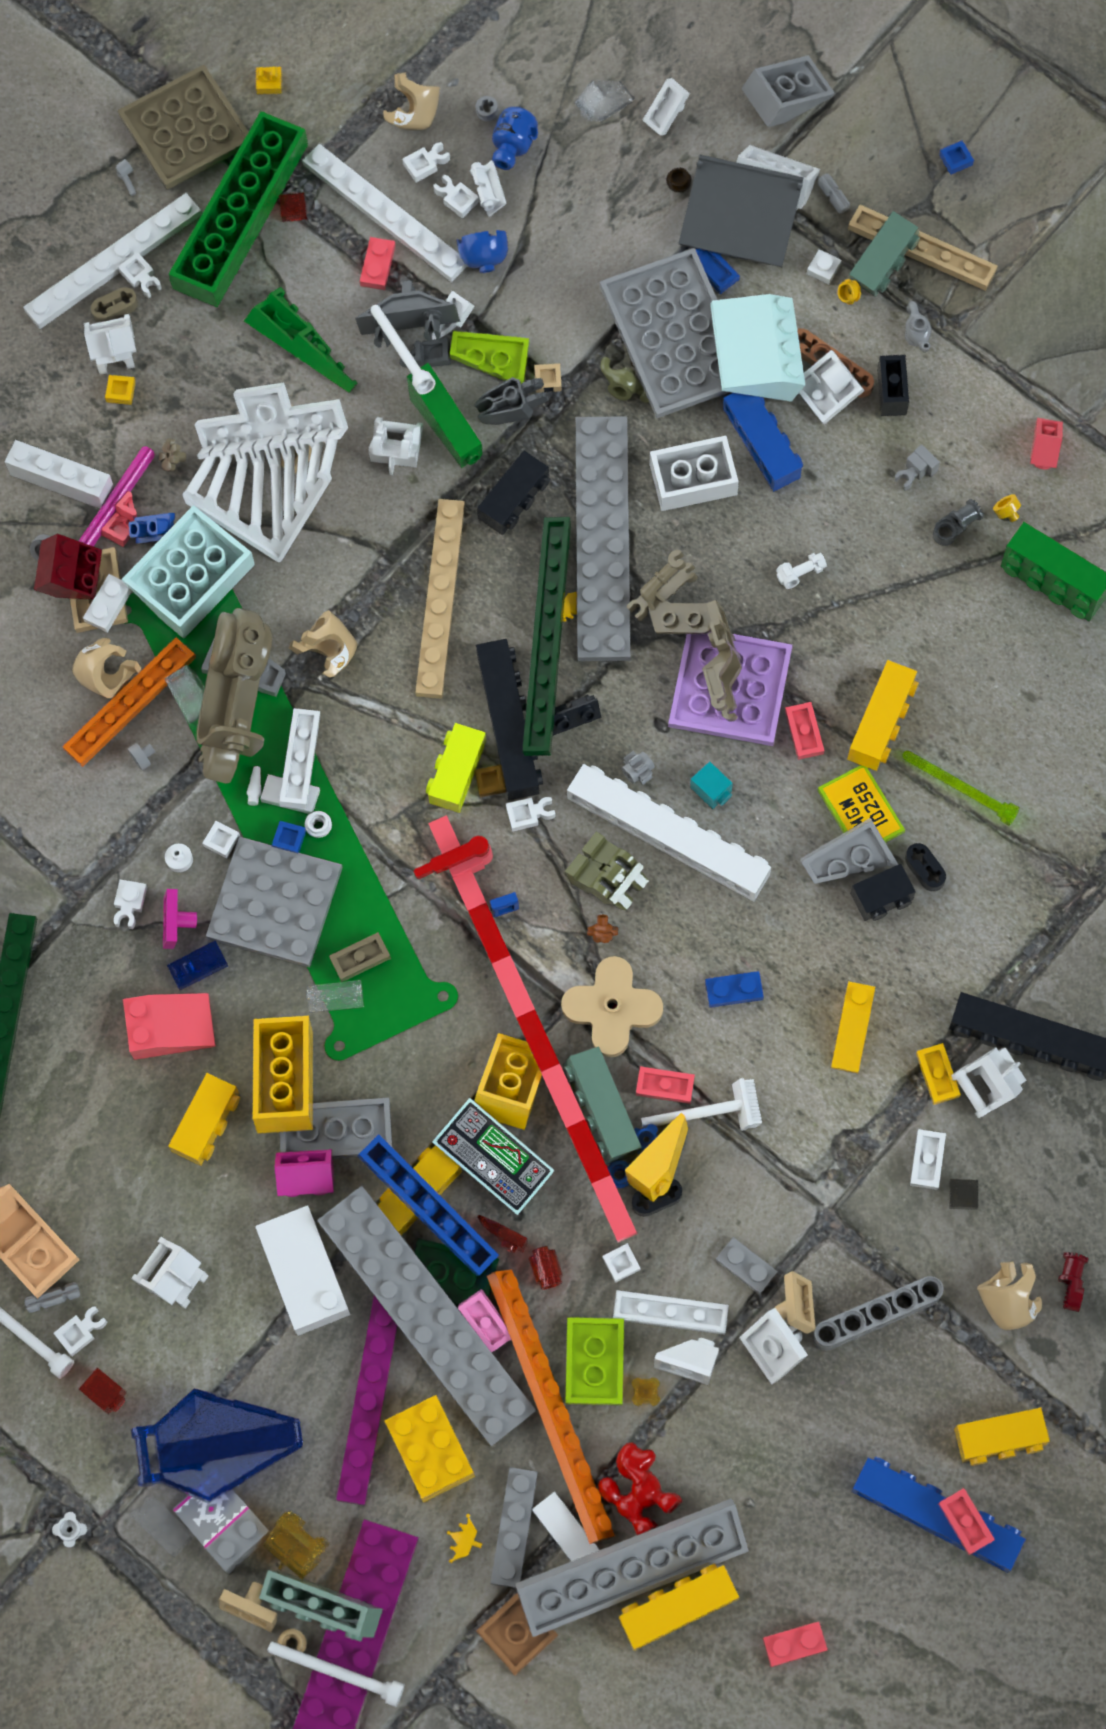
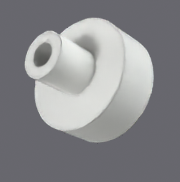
M174 844L167 849L165 861L172 871L184 872L191 867L193 856L186 845Z

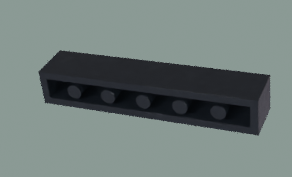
M507 638L476 644L477 658L508 801L539 795V785L543 784L541 769H535L534 760H538V756H524L523 754L525 729L523 711H526L527 705L525 696H519L518 687L522 686L520 672H514L512 664L517 662L515 649L508 646Z
M960 992L949 1026V1030H953L955 1035L962 1038H970V1036L981 1039L980 1042L991 1047H996V1045L1007 1048L1008 1052L1015 1055L1028 1054L1034 1056L1033 1059L1040 1063L1049 1064L1053 1062L1059 1064L1061 1069L1068 1072H1076L1078 1070L1087 1073V1077L1093 1080L1103 1081V1079H1106L1105 1037Z

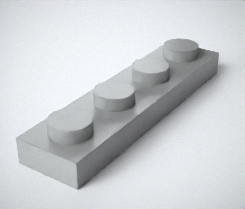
M509 1467L491 1577V1584L516 1588L515 1584L521 1582L538 1476L536 1471Z

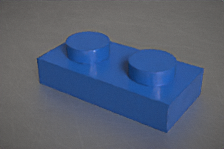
M759 971L705 979L709 1008L764 999Z

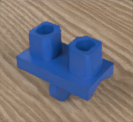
M175 513L135 517L133 522H129L130 538H136V544L158 542L175 525L173 524Z

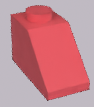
M1037 418L1030 464H1034L1035 467L1040 469L1057 467L1063 436V422Z

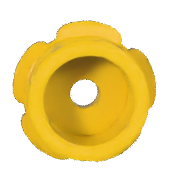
M846 279L842 282L837 290L839 299L847 304L857 302L861 297L859 283L851 279Z

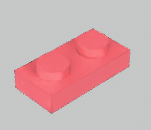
M370 237L361 273L360 286L380 290L386 289L395 250V241Z
M812 702L785 707V714L798 760L823 755L825 750Z
M640 1066L636 1096L691 1104L695 1075Z
M964 1488L938 1503L968 1555L995 1540Z
M819 1621L763 1637L771 1667L827 1651Z

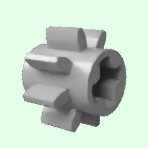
M633 750L623 758L625 765L621 770L632 784L640 781L643 785L653 778L651 770L655 766L645 752L636 754Z

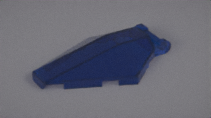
M194 1388L154 1425L139 1426L131 1429L132 1439H135L140 1475L137 1477L138 1487L163 1484L209 1504L303 1447L299 1418L276 1413L277 1411L235 1399L234 1401L215 1396L216 1394ZM148 1436H154L158 1473L151 1474L146 1439Z

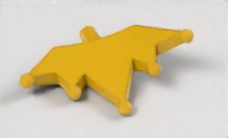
M577 592L568 593L565 597L563 622H566V617L573 619V615H577Z
M466 1514L468 1518L467 1524H458L463 1531H447V1535H451L457 1543L456 1546H450V1549L454 1550L456 1554L449 1560V1563L468 1556L472 1546L480 1549L482 1547V1543L474 1541L477 1530L469 1518L470 1514Z

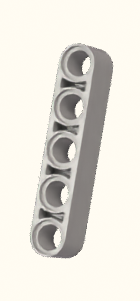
M924 1277L822 1321L814 1330L813 1342L820 1350H832L931 1307L941 1298L944 1289L943 1284L936 1277ZM925 1285L933 1286L936 1289L937 1295L931 1298L925 1296L922 1287ZM906 1296L911 1301V1307L907 1309L899 1307L896 1298ZM874 1307H880L884 1310L886 1316L882 1320H876L872 1317L870 1310ZM849 1318L856 1319L859 1322L860 1328L857 1331L848 1330L845 1327V1320ZM824 1329L830 1330L834 1335V1340L823 1342L819 1338V1332Z

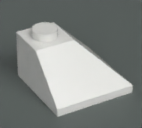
M699 1338L698 1341L689 1340L656 1353L654 1368L708 1385L719 1348L714 1347V1342L704 1338Z

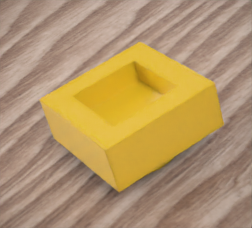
M109 375L105 395L106 403L132 405L136 383L135 378Z

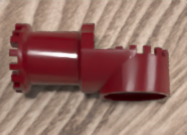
M1065 1252L1063 1254L1065 1262L1062 1275L1058 1276L1059 1282L1068 1285L1067 1292L1065 1293L1066 1296L1064 1297L1066 1301H1063L1065 1303L1063 1304V1309L1079 1312L1084 1295V1288H1082L1084 1282L1081 1278L1084 1265L1088 1263L1089 1258L1081 1254L1078 1257V1253H1075L1074 1256L1073 1252Z

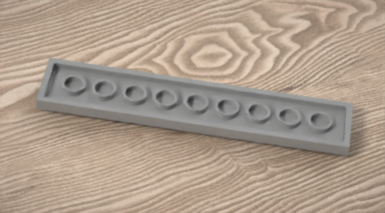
M627 416L576 417L578 661H630V611L627 608V605L630 603Z
M363 1186L359 1187L317 1220L490 1446H493L536 1411Z

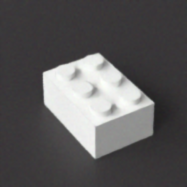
M727 436L650 451V469L661 511L736 496L738 494L739 482Z

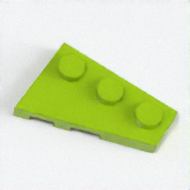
M453 331L450 359L503 381L514 377L523 383L525 381L529 338Z

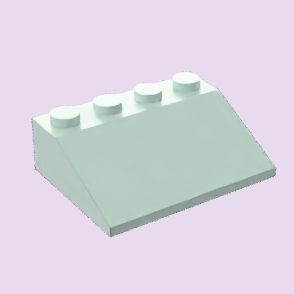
M766 294L712 301L710 306L722 391L792 401L805 386L793 298Z
M193 505L122 578V581L165 624L182 638H185L255 564L251 551Z

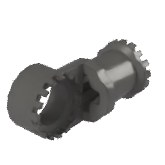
M969 499L966 505L958 511L953 510L935 524L933 531L935 542L943 546L952 544L956 536L964 532L969 524L975 520L980 521L983 519L984 513L982 509H979L981 506H977L978 503L975 500ZM942 527H947L952 531V535L946 538L939 535L938 530Z

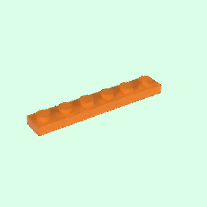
M176 637L63 746L64 751L79 765L85 766L196 658L195 654Z

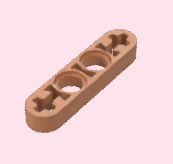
M797 329L799 341L802 338L805 339V344H799L801 358L813 366L819 361L814 357L817 351L828 353L832 350L848 368L852 375L855 373V379L859 383L867 382L866 386H862L865 391L858 397L864 398L872 393L874 379L869 372L808 330Z

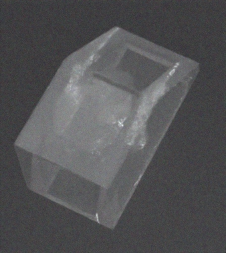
M592 80L575 104L581 110L580 113L585 119L589 121H604L632 103L635 98L620 81Z

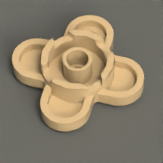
M616 956L605 958L599 963L596 969L594 986H574L565 992L561 1002L562 1012L566 1019L575 1024L591 1025L593 1047L599 1046L602 1055L605 1057L619 1056L627 1049L629 1033L632 1027H652L660 1021L663 1015V1002L660 996L652 990L633 988V972L630 964L625 959ZM615 1003L618 1006L615 1009H610L607 1005Z

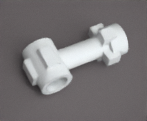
M822 553L808 555L809 561L793 568L790 563L781 564L776 569L780 584L784 585L786 589H791L800 582L799 576L812 570L817 574L822 572L823 568L827 567Z

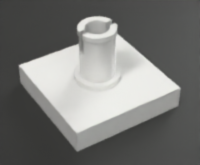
M776 1308L768 1311L739 1337L771 1385L779 1381L808 1356L799 1343L803 1337L802 1332L800 1331L794 1335L793 1332L798 1329L793 1326L788 1327Z

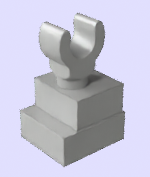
M921 444L907 457L906 467L908 469L897 472L895 482L901 478H906L908 482L904 484V491H907L911 488L912 482L916 477L920 480L925 474L932 477L937 473L940 462Z

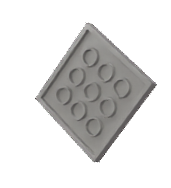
M239 837L206 933V938L310 968L343 868L342 864L272 847V845Z

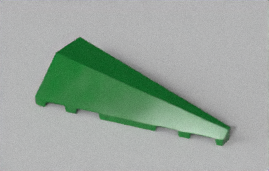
M281 287L272 291L263 302L252 308L244 320L246 324L348 393L358 384L356 380H352L343 372L345 366L342 362L336 363L330 356V347L310 322H305L297 314L299 308L295 304L290 305L283 297L285 291Z

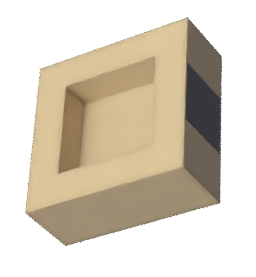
M560 363L534 365L535 378H541L544 382V386L536 390V393L562 391Z

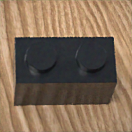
M906 355L880 356L877 373L881 416L907 415L909 391Z
M902 864L852 885L850 892L864 921L871 918L873 921L885 917L889 910L894 908L901 910L912 904L916 893Z

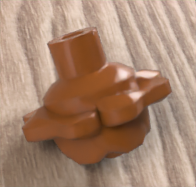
M603 914L597 916L596 924L587 928V935L592 936L593 940L597 943H609V941L613 940V936L618 935V927L608 923V916Z

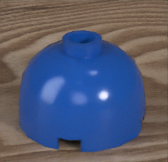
M496 230L497 235L492 236V234H489V231L462 236V240L457 239L460 258L470 268L479 269L480 273L495 271L494 266L501 264L508 253L507 232Z

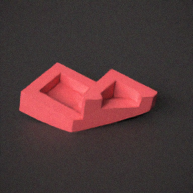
M127 491L117 503L116 512L101 529L102 536L122 547L130 539L129 522H133L134 518L137 517L131 492Z

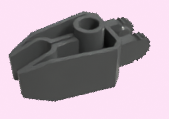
M512 377L490 389L474 404L477 410L482 412L477 415L484 424L493 425L530 418L533 413L532 408L546 403L548 400L547 393L545 392L528 396L529 393L539 390L544 386L543 379L535 378L521 383L519 379Z

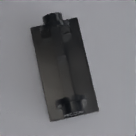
M587 694L584 697L571 701L572 707L569 709L566 704L555 707L553 736L602 718L598 699L594 695L589 696Z

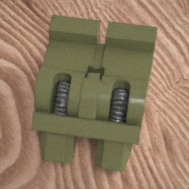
M596 831L583 847L582 852L584 855L579 853L565 873L572 885L588 894H593L604 904H612L620 910H627L632 904L633 899L625 891L629 886L635 891H640L649 882L642 872L644 866L637 862L627 851L610 843L603 835Z

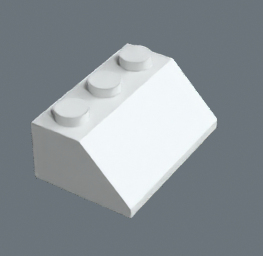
M751 145L737 159V163L804 177L797 209H801L807 203L820 172L818 168Z

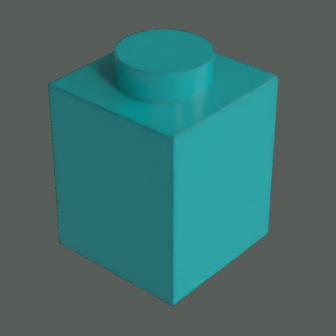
M709 761L691 778L690 788L714 809L718 804L724 805L731 798L733 783Z

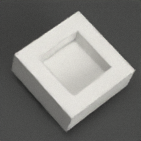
M818 250L807 269V275L830 285L841 266L842 260L822 250Z
M215 821L202 844L205 848L228 858L240 834Z
M628 1243L602 1256L615 1283L640 1271V1266Z

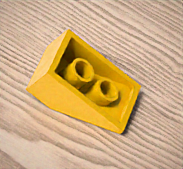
M498 1033L475 1097V1102L498 1122L525 1130L542 1079V1074L526 1041Z

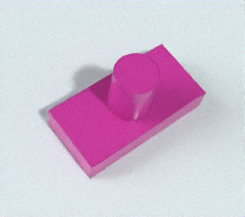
M167 889L163 897V949H174L177 943V927L196 928L197 912L177 911L178 889Z

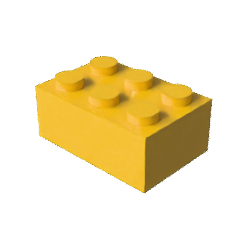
M436 1395L384 1420L423 1502L475 1477Z

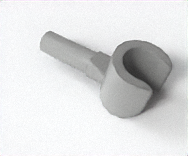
M124 159L116 165L117 175L125 182L130 195L134 196L136 191L128 176L133 172V169L128 161Z

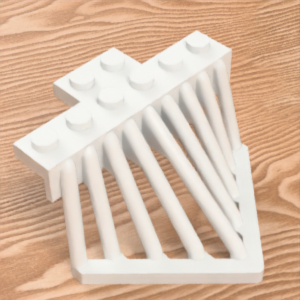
M277 383L237 389L233 395L240 414L202 419L194 424L202 445V449L197 456L198 459H204L184 491L183 497L185 503L190 507L194 505L215 523L273 560L281 562L332 480L330 471L337 442L348 429V425L339 399L291 406L285 384ZM323 442H325V443H326L325 452H324V456H323L321 468H320V471H319V465H320V459H321V453H322ZM309 445H310V447L312 448V451H311V457H310V463H309V469H308V456H309ZM295 450H296L297 455H298V465H297L296 493H295V501H294ZM235 454L237 467L230 506L226 512L217 506L216 499ZM250 454L254 472L251 524L248 526L239 520L238 513ZM265 454L271 469L273 532L271 540L263 535L260 528ZM281 454L284 460V520L282 515ZM220 456L219 466L207 496L204 498L197 491ZM294 509H295V511H296V513H297L295 519H294Z

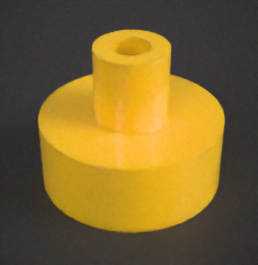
M1011 494L999 500L994 505L993 510L999 519L1008 517L1010 522H1014L1019 518L1016 511L1021 507V503L1016 495Z

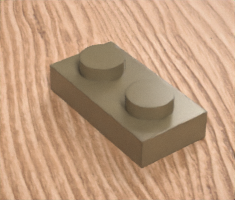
M379 933L329 956L341 982L391 959Z

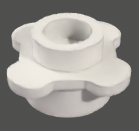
M68 1512L58 1524L53 1526L52 1532L63 1540L64 1546L73 1547L75 1541L81 1535L86 1534L87 1526L80 1523L73 1512ZM72 1527V1532H68L67 1528Z

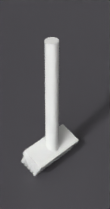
M742 1078L732 1084L735 1098L733 1101L641 1118L643 1128H647L649 1124L656 1126L670 1124L680 1113L685 1115L687 1121L734 1111L738 1113L741 1131L748 1128H756L762 1123L761 1114H759L760 1110L755 1084L753 1083L754 1079L744 1080Z

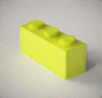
M455 723L452 731H447L444 739V746H446L444 754L438 755L435 763V769L437 770L435 778H430L426 787L430 804L460 813L487 742L485 732Z

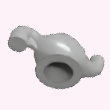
M911 301L906 309L910 317L905 325V339L910 345L918 346L922 352L926 353L930 349L928 341L931 336V324L925 316L919 313L917 303Z

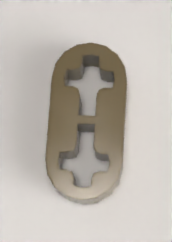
M123 287L93 301L90 308L93 319L97 323L119 319L125 314L132 313L138 306L136 293L131 288ZM127 297L130 302L125 304L122 298ZM103 307L107 313L102 315L99 309Z

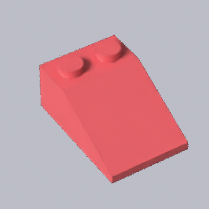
M208 993L158 994L123 999L129 1052L134 1060L216 1047Z

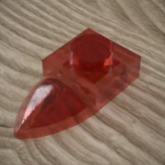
M481 1215L477 1216L480 1223L490 1233L498 1237L501 1247L512 1253H515L516 1250L521 1253L524 1252L528 1245L526 1237Z

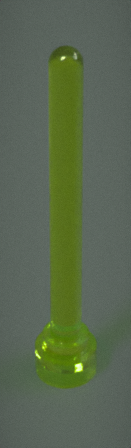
M909 750L904 751L902 754L905 761L996 812V816L1006 825L1010 826L1020 810V807L1011 802L1009 804L1006 802L1000 803Z

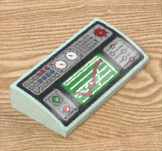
M471 1098L466 1101L432 1141L517 1215L555 1171Z

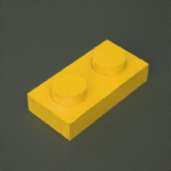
M944 1044L918 1050L916 1056L933 1105L959 1098L961 1093L956 1080L954 1081L951 1077L954 1073Z

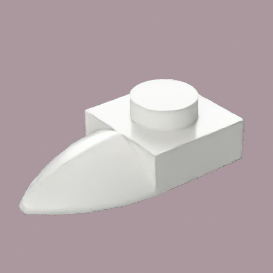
M453 291L446 301L455 304L460 322L440 324V338L449 334L456 326L461 328L475 307ZM434 331L432 334V340L436 339Z

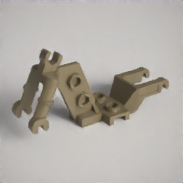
M674 550L669 554L668 563L659 572L656 571L654 573L655 575L640 589L641 596L632 600L627 605V608L632 613L636 608L641 607L640 611L635 615L639 621H642L649 611L654 630L657 634L708 633L713 648L717 647L719 654L702 668L710 693L711 704L717 711H721L722 716L727 721H735L738 719V716L735 713L729 714L737 708L732 685L742 670L741 656L736 651L734 641H736L735 636L730 632L724 608L716 600L708 603H670L667 601L673 594L676 595V592L686 582L691 583L698 579V576L691 572L695 569V566L692 563L678 560L684 554L680 550ZM679 570V572L669 582H667Z

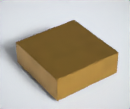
M501 765L475 770L480 798L506 793Z

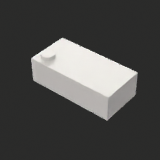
M308 1205L255 1226L293 1328L298 1336L350 1315Z

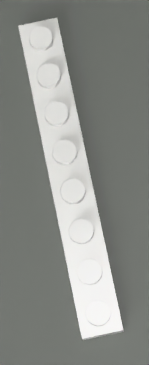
M318 144L302 160L303 166L450 282L467 267L460 258L459 253L322 145Z
M187 193L183 194L25 305V312L39 329L43 328L120 273L118 266L138 252L142 257L199 218L202 215L201 209Z

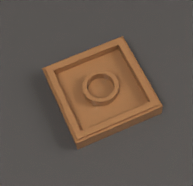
M518 1593L476 1630L515 1676L558 1637V1634L553 1629L535 1637L532 1636Z

